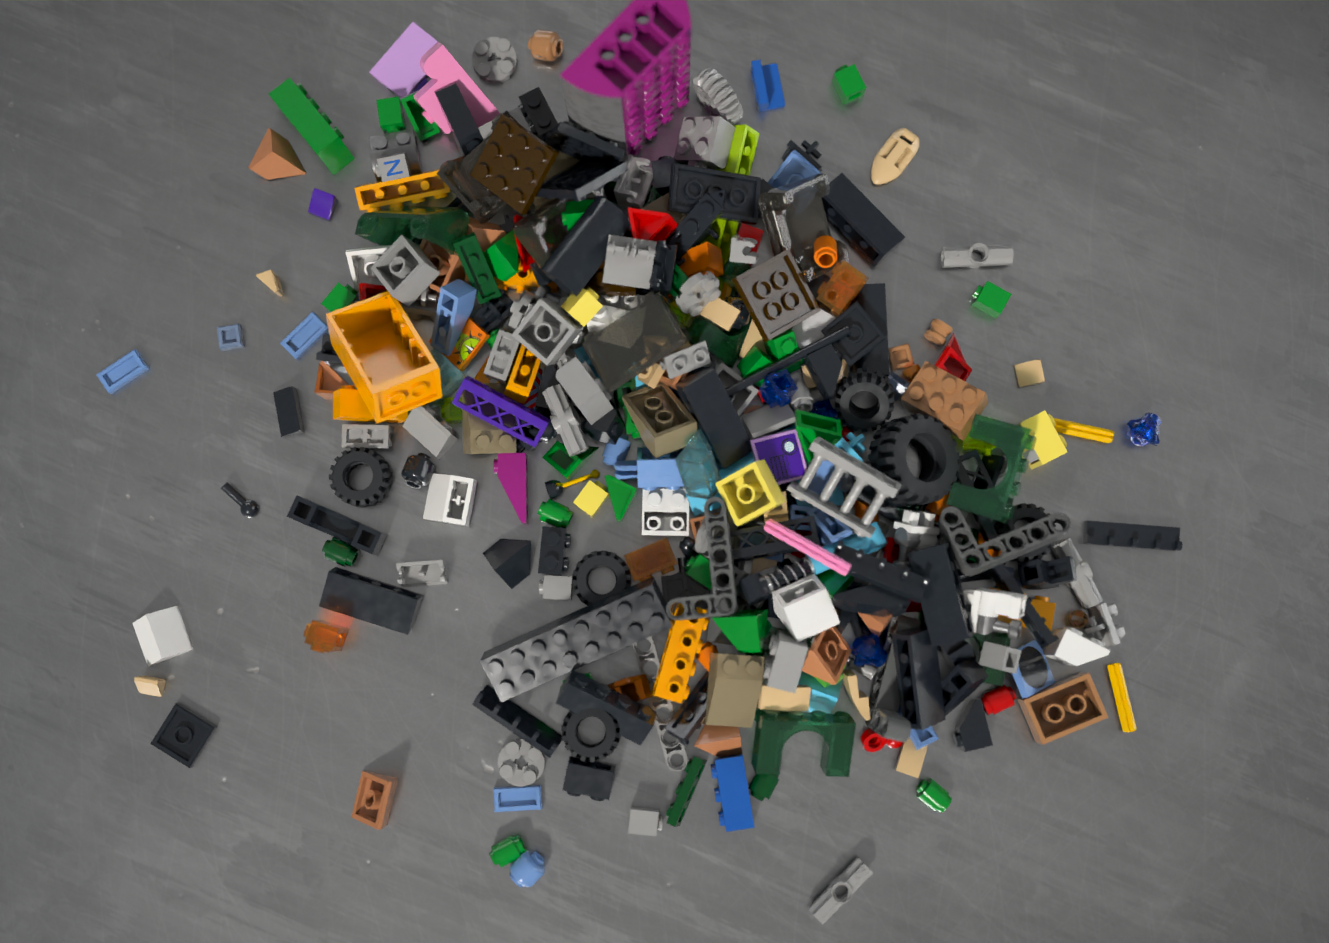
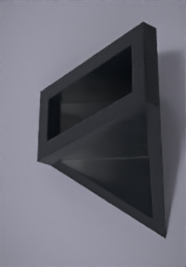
M499 539L483 552V555L494 571L511 589L530 575L531 540Z

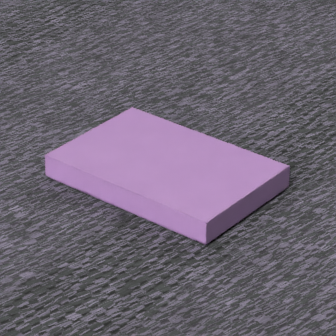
M412 22L369 73L396 96H399V98L411 94L420 82L428 76L420 68V59L438 41Z

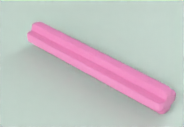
M768 519L764 530L843 576L848 574L851 568L850 563L772 519Z

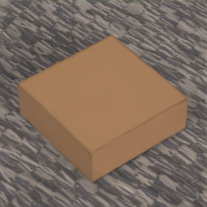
M909 343L888 348L889 365L892 372L915 365Z

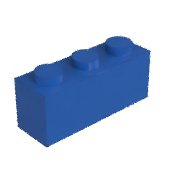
M737 754L714 758L715 764H711L713 779H718L719 788H714L716 802H721L723 810L718 812L720 827L725 826L726 832L755 828L743 755Z

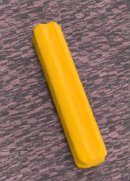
M1053 418L1056 423L1055 429L1059 433L1106 443L1113 441V430Z
M1111 663L1107 668L1122 731L1126 733L1133 732L1137 728L1122 666L1120 663Z

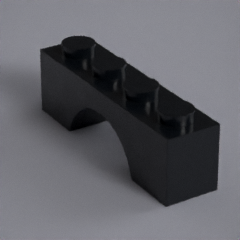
M296 495L287 517L336 537L372 555L378 556L387 536L383 532Z
M573 669L560 688L556 704L576 714L590 708L609 712L619 724V735L640 746L653 728L657 713L649 706L642 705L627 695L621 694L607 685L601 684Z

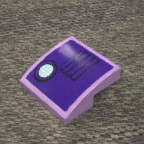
M795 428L750 440L754 462L765 459L778 485L802 479L807 467Z

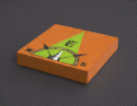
M469 316L451 355L447 356L442 352L440 353L458 370L464 371L490 337V334Z

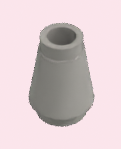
M795 378L791 381V407L794 411L797 409L809 412L813 408L814 400L804 379Z

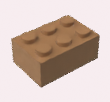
M925 361L901 397L904 409L914 414L930 415L934 420L938 419L944 424L943 428L947 427L952 435L963 441L989 403L986 392Z
M1080 672L1056 682L1030 697L1017 698L1035 742L1041 745L1109 718L1090 673Z

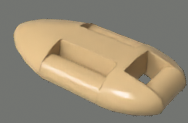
M907 128L898 129L890 135L875 155L872 163L871 178L875 185L888 183L902 174L918 151L920 141L917 135ZM902 136L903 138H905L907 141H909V142L912 143V144L909 145L907 142H905L904 140H902L900 137Z

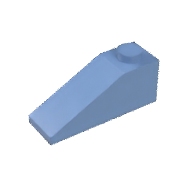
M460 279L440 288L430 345L447 356L451 355L473 310L477 289Z

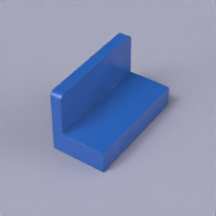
M761 60L751 61L750 71L758 111L784 108L785 100L777 64L762 66Z

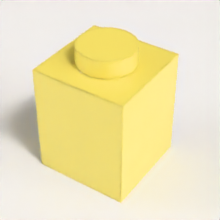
M589 287L587 290L583 288L577 296L570 295L560 307L575 321L585 327L603 305L597 301L599 296Z
M589 480L573 503L593 518L609 497V494L606 492L608 488L598 480L595 483Z

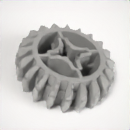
M709 67L699 72L693 78L694 91L710 116H721L732 125L736 124L743 117L740 100L726 79L717 70Z

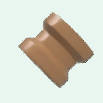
M933 319L930 323L931 328L926 330L924 337L938 346H944L946 343L945 338L952 333L953 329L947 323Z

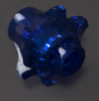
M1145 413L1144 416L1137 420L1128 421L1127 425L1130 431L1127 434L1136 446L1142 447L1146 444L1157 446L1160 443L1158 435L1160 433L1159 426L1162 421L1154 413Z
M873 632L868 637L863 635L861 638L854 640L852 644V654L855 655L854 665L858 667L862 665L881 667L885 663L887 651L880 645L877 634Z

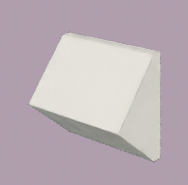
M391 245L346 250L356 291H359L360 283L383 285L371 270V267Z
M178 606L146 614L132 623L148 667L193 650Z

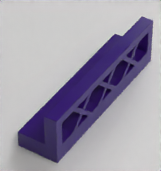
M470 376L464 378L452 401V404L535 448L551 420ZM464 389L473 393L476 403L467 405L459 401ZM490 402L495 406L497 414L487 416L483 413L481 404ZM509 413L514 415L518 425L512 427L504 425L502 416ZM533 425L540 429L534 440L525 436L524 426Z

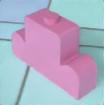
M437 42L421 57L420 68L422 72L432 79L414 95V99L423 108L424 112L422 115L430 124L435 122L446 134L451 132L434 91L456 82L477 128L501 116L500 112L441 43Z

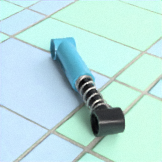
M877 522L870 524L876 528L871 538L861 537L853 533L841 539L844 542L843 545L856 550L863 549V553L866 554L876 552L888 543ZM838 542L825 545L822 548L834 554ZM805 554V558L803 557L800 562L794 561L791 566L785 565L784 569H776L772 574L769 572L767 575L754 573L742 579L739 585L748 604L753 605L768 598L770 592L775 587L780 588V585L789 584V581L794 579L798 581V577L803 575L806 577L808 573L817 575L831 568Z

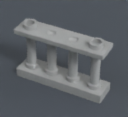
M818 436L809 448V450L814 452V458L800 483L793 481L786 490L790 491L794 498L800 501H807L853 528L854 533L857 535L871 538L876 528L870 524L886 497H895L902 484ZM828 460L835 464V470L819 495L808 489V486L822 461ZM849 472L855 476L856 482L842 506L839 507L829 501V498L843 473ZM869 484L876 488L877 494L861 520L849 512L863 487Z

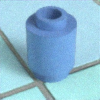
M622 434L616 445L607 443L602 455L604 457L602 462L614 467L615 462L625 461L631 442L627 441L629 437Z

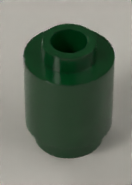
M336 537L327 540L322 549V552L325 553V559L344 567H352L359 554V550L355 549L354 546Z
M763 764L761 769L758 768L748 788L752 790L750 795L762 802L764 798L769 800L779 782L778 777L780 773Z

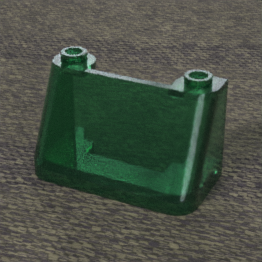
M398 206L361 215L357 222L355 235L378 246L392 245L401 235L411 240L413 235L418 239H426L446 249L447 253L451 255H458L452 241L466 235L469 216L464 210L457 207Z

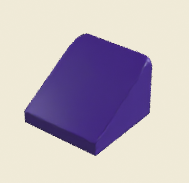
M314 188L308 212L330 221L338 199L332 194Z

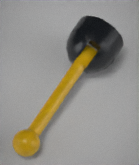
M594 469L590 474L565 483H561L558 480H550L544 483L550 499H554L562 494L564 487L592 477L598 478L600 472Z

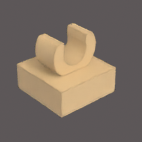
M641 359L640 362L645 366L641 372L634 370V374L638 376V380L655 389L665 370H662L659 364L650 359L647 361Z

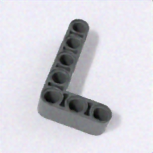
M711 497L704 504L713 594L672 599L666 606V612L673 620L682 621L729 616L736 612L738 608L728 508L719 497ZM716 502L722 505L721 512L717 515L711 514L710 506ZM717 526H722L725 530L724 536L720 539H715L712 535L713 529ZM719 550L727 552V559L722 563H718L715 560V554ZM721 574H727L730 578V582L726 587L718 585L717 579ZM723 598H730L732 600V608L729 611H723L720 608V602ZM701 600H705L708 603V610L704 614H700L696 610V605ZM676 603H681L684 606V613L677 617L673 614L672 608Z
M956 507L945 508L938 520V527L946 543L950 542L954 559L960 571L967 576L979 574L1058 541L1065 536L1071 526L1070 518L1066 514L1054 513L978 545L961 511ZM952 517L956 523L949 524L944 518ZM1052 523H1059L1063 530L1055 529ZM1031 532L1039 533L1041 539L1033 538ZM955 538H963L966 541V545H959ZM1009 541L1018 542L1020 548H1013ZM987 550H995L998 553V557L990 556ZM966 559H974L977 566L968 565Z
M904 615L892 617L869 700L871 720H865V724L879 736L901 742H906L909 739L911 723L897 713L900 698L892 634L905 629L920 627L919 619Z

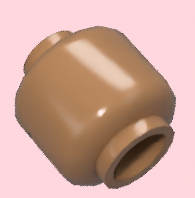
M539 29L529 38L528 48L535 59L552 62L561 56L563 41L558 33Z

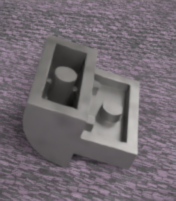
M413 128L369 137L370 158L377 181H382V178L377 177L374 164L378 163L377 159L383 156L407 152L411 173L422 172Z

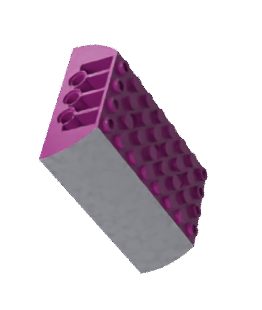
M633 0L559 75L569 122L575 124L576 128L583 132H594L601 140H611L618 143L619 148L625 150L621 160H626L628 155L637 156L643 148L642 145L647 140L651 141L657 135V129L662 124H668L674 117L673 113L678 108L682 109L690 100L691 16L686 0ZM646 17L649 21L641 24L637 22V19ZM622 35L632 37L629 41H621L619 39ZM610 52L614 54V57L604 59L602 55Z

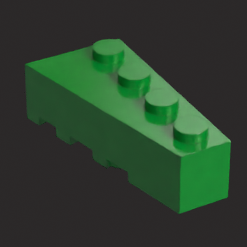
M289 77L271 91L269 96L331 173L335 175L355 158L342 142V139L345 137L337 127L331 128L330 124L332 121L323 111L320 114L317 111L320 109L319 105L312 97L306 98L305 95L308 92L301 83L295 84Z

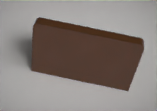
M646 674L627 677L607 685L609 688L627 695L636 702L652 697Z

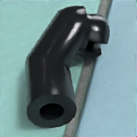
M689 536L684 537V540L679 543V547L684 556L687 557V560L692 556L696 558L699 555L692 549L695 541Z

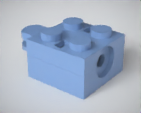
M637 447V460L617 461L614 463V468L617 470L614 472L615 478L638 479V488H643L644 490H655L657 487L677 490L685 486L684 448L655 459L647 447Z

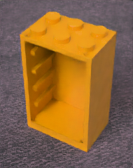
M389 291L379 293L376 296L326 314L331 345L376 423L442 398L440 368L399 301L392 297Z

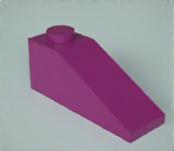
M498 453V459H494V473H498V478L521 523L528 524V455L526 453Z

